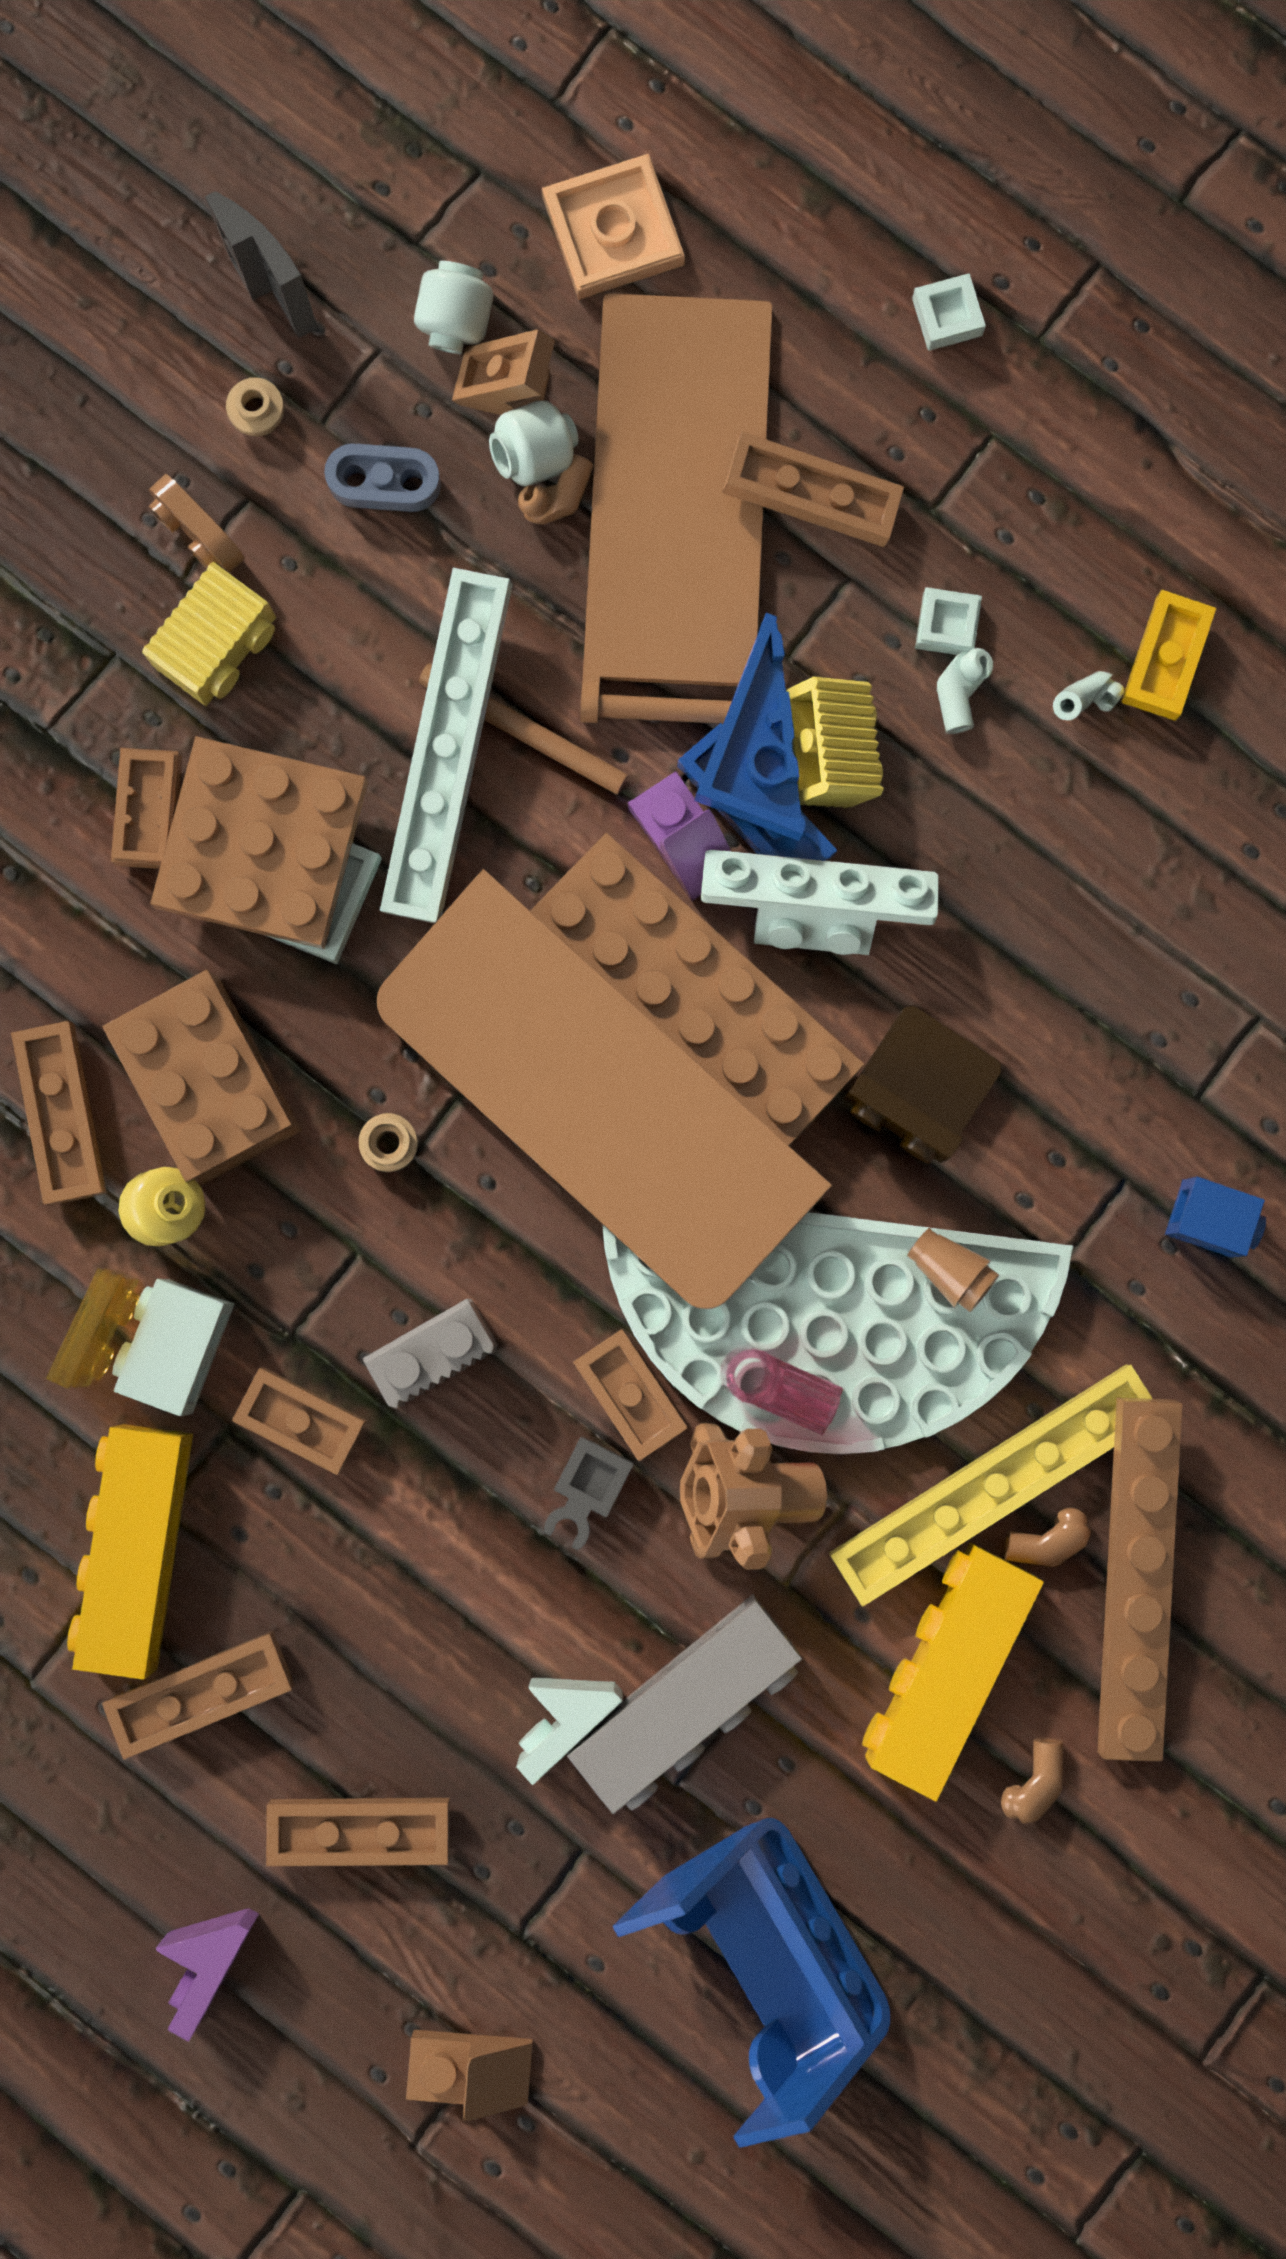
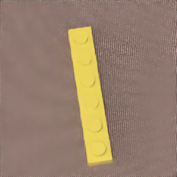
M1126 1364L829 1552V1555L861 1606L867 1605L1112 1449L1115 1437L1117 1397L1153 1399L1132 1365Z

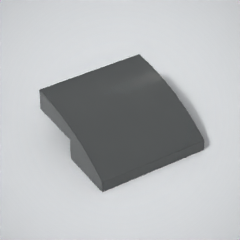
M216 191L205 196L226 252L252 301L273 291L298 338L318 329L301 274L278 240L253 215L231 199Z

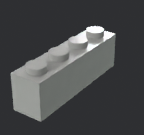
M752 1594L626 1697L568 1752L567 1757L612 1814L625 1804L630 1810H633L644 1803L657 1790L658 1785L654 1780L671 1766L679 1772L695 1761L705 1750L701 1742L719 1727L723 1733H727L740 1724L752 1711L748 1703L765 1689L770 1695L775 1694L793 1680L798 1674L794 1665L802 1660L799 1651L754 1594Z

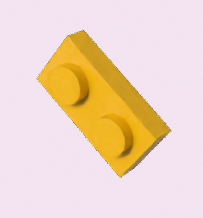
M1165 590L1160 591L1151 611L1121 703L1174 721L1178 719L1182 713L1216 611L1215 607Z

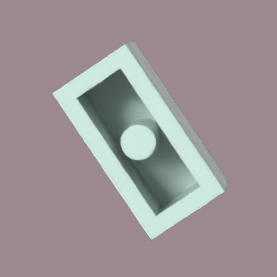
M156 1279L154 1287L147 1286L137 1302L134 1319L140 1321L132 1343L125 1342L122 1345L114 1362L112 1374L119 1378L113 1392L178 1416L193 1414L235 1303L170 1279Z

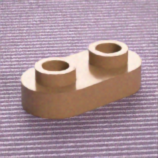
M164 474L148 489L155 499L148 506L149 509L171 533H174L180 527L193 540L188 549L206 569L210 563L215 562L230 574L245 560L243 553L231 538L169 475Z

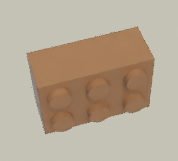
M208 969L102 1026L186 1183L196 1180L202 1186L302 1131L222 981Z

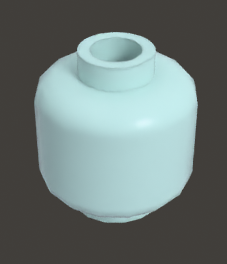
M440 261L438 269L428 270L423 274L414 315V324L420 331L430 335L428 346L448 353L462 354L464 344L475 345L483 341L493 301V290L487 283L482 281L484 273L481 270L456 262Z
M538 400L503 413L495 424V432L489 438L491 456L499 473L504 478H511L522 486L535 485L556 477L567 470L573 461V448L578 445V433L572 418L567 413L561 414L552 403Z

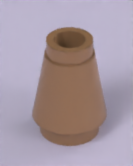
M930 1228L920 1236L907 1255L954 1308L960 1304L969 1312L978 1305L999 1277V1274L989 1267L991 1260L940 1234H936Z

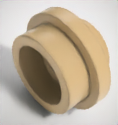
M248 378L240 381L231 389L226 400V411L233 426L241 433L250 436H264L271 433L281 422L284 414V402L279 390L271 382L262 378ZM260 398L264 400L262 407L257 411L252 412L245 409V404L252 399Z
M391 1113L377 1115L371 1118L360 1132V1153L368 1165L379 1171L394 1172L401 1170L413 1160L417 1152L418 1138L416 1131L405 1118ZM385 1133H395L399 1138L398 1149L391 1154L382 1153L379 1149V1139Z

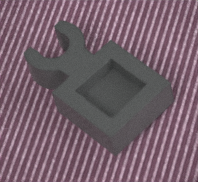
M581 1436L554 1488V1491L569 1499L564 1506H560L550 1513L545 1522L544 1533L551 1536L556 1524L560 1520L570 1519L578 1526V1534L573 1541L572 1548L576 1550L582 1548L589 1537L590 1523L587 1517L590 1511L593 1510L607 1518L634 1462Z

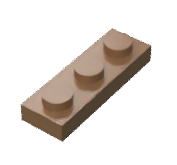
M742 431L736 443L722 493L884 547L891 536L904 486Z
M64 1021L12 1032L11 1036L43 1205L51 1206L107 1194L75 1024L70 1021Z
M273 1630L105 1700L102 1705L124 1760L289 1692L295 1687V1684Z
M450 1798L270 1799L267 1803L266 1866L448 1865L450 1860Z

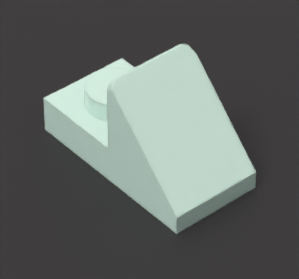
M552 1678L531 1679L529 1690L556 1719L552 1725L545 1718L542 1719L519 1742L524 1751L519 1755L516 1767L532 1785L622 1702L623 1691L615 1682Z

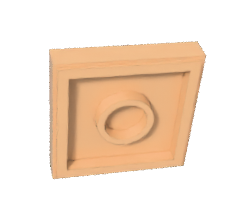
M649 153L542 188L543 200L578 300L684 266L685 255Z

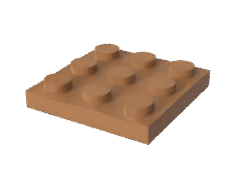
M195 736L150 904L155 909L325 949L368 786L366 777Z

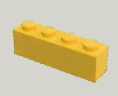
M122 1424L110 1427L109 1435L101 1437L95 1460L96 1471L103 1472L99 1496L94 1495L91 1498L86 1517V1529L93 1532L90 1555L83 1556L77 1574V1590L84 1592L81 1615L73 1617L67 1639L68 1651L75 1652L72 1670L146 1679L158 1669L193 1433Z
M971 1542L965 1553L957 1550L948 1563L942 1579V1583L948 1585V1588L939 1606L936 1607L930 1604L923 1614L916 1631V1637L921 1639L912 1661L904 1658L898 1665L889 1686V1691L895 1695L885 1715L879 1712L874 1715L862 1741V1745L868 1748L865 1757L872 1769L935 1802L1044 1583L1035 1575Z

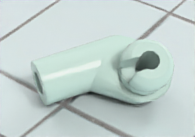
M975 648L970 651L961 652L938 678L937 693L947 734H957L974 728L969 697L984 679L991 675L993 670L992 658L984 649Z

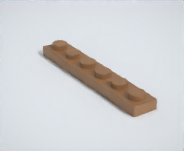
M1117 1397L1097 1749L1100 1756L1106 1760L1163 1761L1182 1403L1177 1400Z

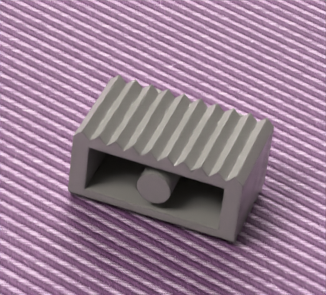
M465 1299L364 1357L363 1361L388 1406L398 1408L405 1405V1402L414 1400L415 1396L424 1394L426 1390L435 1388L436 1383L445 1382L446 1377L455 1376L456 1371H464L467 1365L476 1364L477 1359H485L487 1353H496L498 1343L472 1299Z

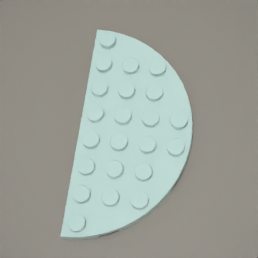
M808 1212L724 1304L713 1309H699L688 1304L603 1225L604 1248L608 1268L622 1312L644 1351L670 1383L696 1406L740 1432L749 1428H761L766 1431L771 1444L806 1452L831 1454L874 1452L884 1450V1448L903 1445L923 1437L926 1438L960 1422L986 1404L1011 1381L1032 1355L1031 1351L1042 1336L1050 1317H1053L1058 1307L1068 1276L1073 1248L1072 1245L930 1228L936 1234H940L991 1260L989 1267L999 1274L998 1279L983 1299L969 1312L960 1304L954 1308L916 1266V1263L907 1256L916 1241L929 1227Z

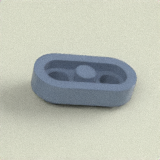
M346 444L334 450L325 464V479L332 496L339 503L348 507L417 512L431 506L437 499L441 489V479L436 462L428 453L417 448ZM359 473L366 476L364 483L360 486L352 487L346 484L347 479L353 474ZM409 478H418L423 481L421 487L415 491L404 489L403 484Z

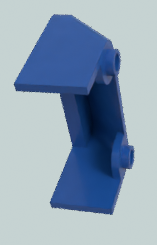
M766 1818L745 1826L664 1875L612 1926L617 1936L621 1937L660 1923H664L672 1932L680 1935L695 1932L706 1924L754 2007L764 2027L751 2043L749 2066L753 2079L765 2099L733 2136L739 2148L810 2132L883 2040L890 2026V2009L884 1992L792 1834L779 1820Z

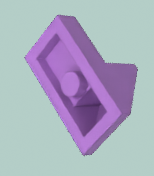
M674 772L628 802V808L692 902L701 896L705 852L707 850H731L710 809L703 812L699 804L694 801L695 798L678 773Z
M247 1908L182 1927L165 1935L156 1947V1951L187 1968L168 2003L178 2009L167 2029L168 2031L188 2042L190 2041L259 1913Z

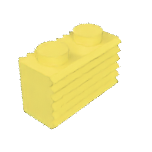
M212 562L208 565L207 571L203 572L200 579L194 583L193 588L187 591L186 597L180 600L178 607L173 609L171 616L166 618L164 625L158 628L157 634L151 637L149 644L144 646L142 653L157 671L180 686L201 704L207 706L214 696L221 699L232 690L240 674L236 668L249 651L257 654L268 644L275 630L272 622L276 616L266 600L215 562Z
M812 677L786 690L790 696L794 729L793 752L797 758L799 769L797 784L800 805H816V807L825 805V807L834 806V808L843 806V808H848L881 796L884 789L880 785L883 777V767L878 759L880 754L876 751L879 744L875 740L878 731L874 729L877 713L872 703L874 697L870 694L872 685L869 682Z

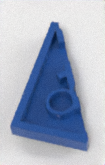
M766 613L694 801L799 841L806 825L805 817L801 816L797 784L799 769L792 744L794 729L789 692H786L782 664L784 658L783 640L776 623L777 616Z

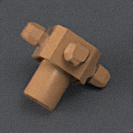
M701 1423L696 1426L690 1442L693 1454L680 1480V1503L691 1529L690 1541L694 1553L700 1559L718 1557L723 1550H731L736 1561L744 1569H761L766 1566L771 1556L772 1547L768 1535L774 1524L816 1522L823 1516L827 1500L826 1481L823 1472L813 1462L771 1463V1442L766 1431L761 1428L745 1429L741 1431L736 1440H728L725 1432L715 1423Z

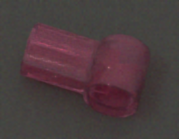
M749 1346L738 1347L729 1352L722 1361L720 1369L721 1383L727 1392L740 1401L750 1403L821 1436L824 1435L826 1429L832 1423L844 1389L830 1381L769 1355L763 1350ZM757 1358L764 1367L765 1375L763 1382L754 1390L744 1391L739 1389L734 1376L737 1366L745 1359Z

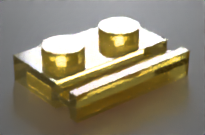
M97 1269L46 1377L47 1380L67 1389L71 1387L90 1386L93 1379L96 1381L101 1380L114 1356V1348L109 1347L118 1325L125 1327L135 1312L140 1295L134 1291L140 1279L117 1269Z

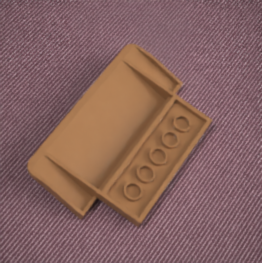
M607 832L530 911L487 871L482 869L383 982L377 995L378 1012L382 1020L678 1295L696 1308L713 1309L724 1304L832 1186L790 1146L860 1072L864 1063Z

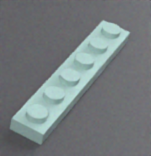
M457 568L452 570L380 911L383 913L434 924L443 914L513 587L512 582L508 578Z

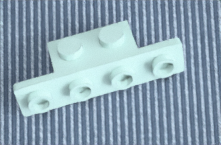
M707 850L704 859L701 900L705 903L758 908L754 944L772 945L781 949L802 948L831 951L840 955H869L877 920L923 925L935 924L938 915V874L931 871Z

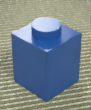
M1197 1176L1182 1180L1165 1235L1230 1258L1247 1256L1249 1248L1254 1250L1259 1245L1264 1234L1266 1217L1260 1214L1265 1200Z

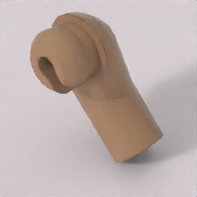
M574 454L571 465L560 474L557 484L546 488L540 485L535 486V488L533 485L526 486L518 497V505L524 513V517L530 522L544 525L575 513L594 467L592 462Z
M1065 1508L1058 1512L1055 1526L1042 1536L1008 1531L1005 1539L1004 1558L1007 1561L1047 1567L1059 1566L1086 1547L1091 1533L1087 1527L1088 1519L1079 1509Z

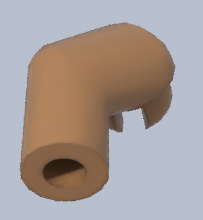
M1036 1738L1033 1740L1032 1777L1023 1787L1013 1785L1007 1787L1002 1794L1001 1807L1008 1818H1019L1021 1823L1036 1822L1060 1797L1063 1789L1064 1742L1062 1740L1052 1738Z

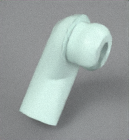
M1098 671L1067 686L1061 691L1053 702L1054 713L1062 720H1072L1092 702L1102 711H1111L1125 693L1124 687L1111 679L1113 674Z

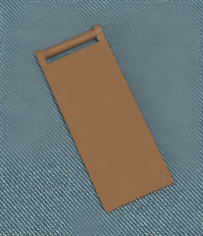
M610 293L606 294L603 298L581 693V723H598L599 718L724 723L732 701L600 695V680L738 687L758 631L763 506L724 494L722 491L741 432L743 431L766 439L772 304L769 301Z

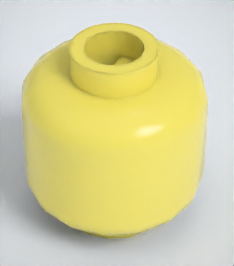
M164 1166L141 1173L127 1183L120 1196L118 1212L122 1226L132 1238L144 1245L160 1247L185 1240L192 1235L204 1218L206 1202L202 1188L196 1180L186 1183L178 1168Z

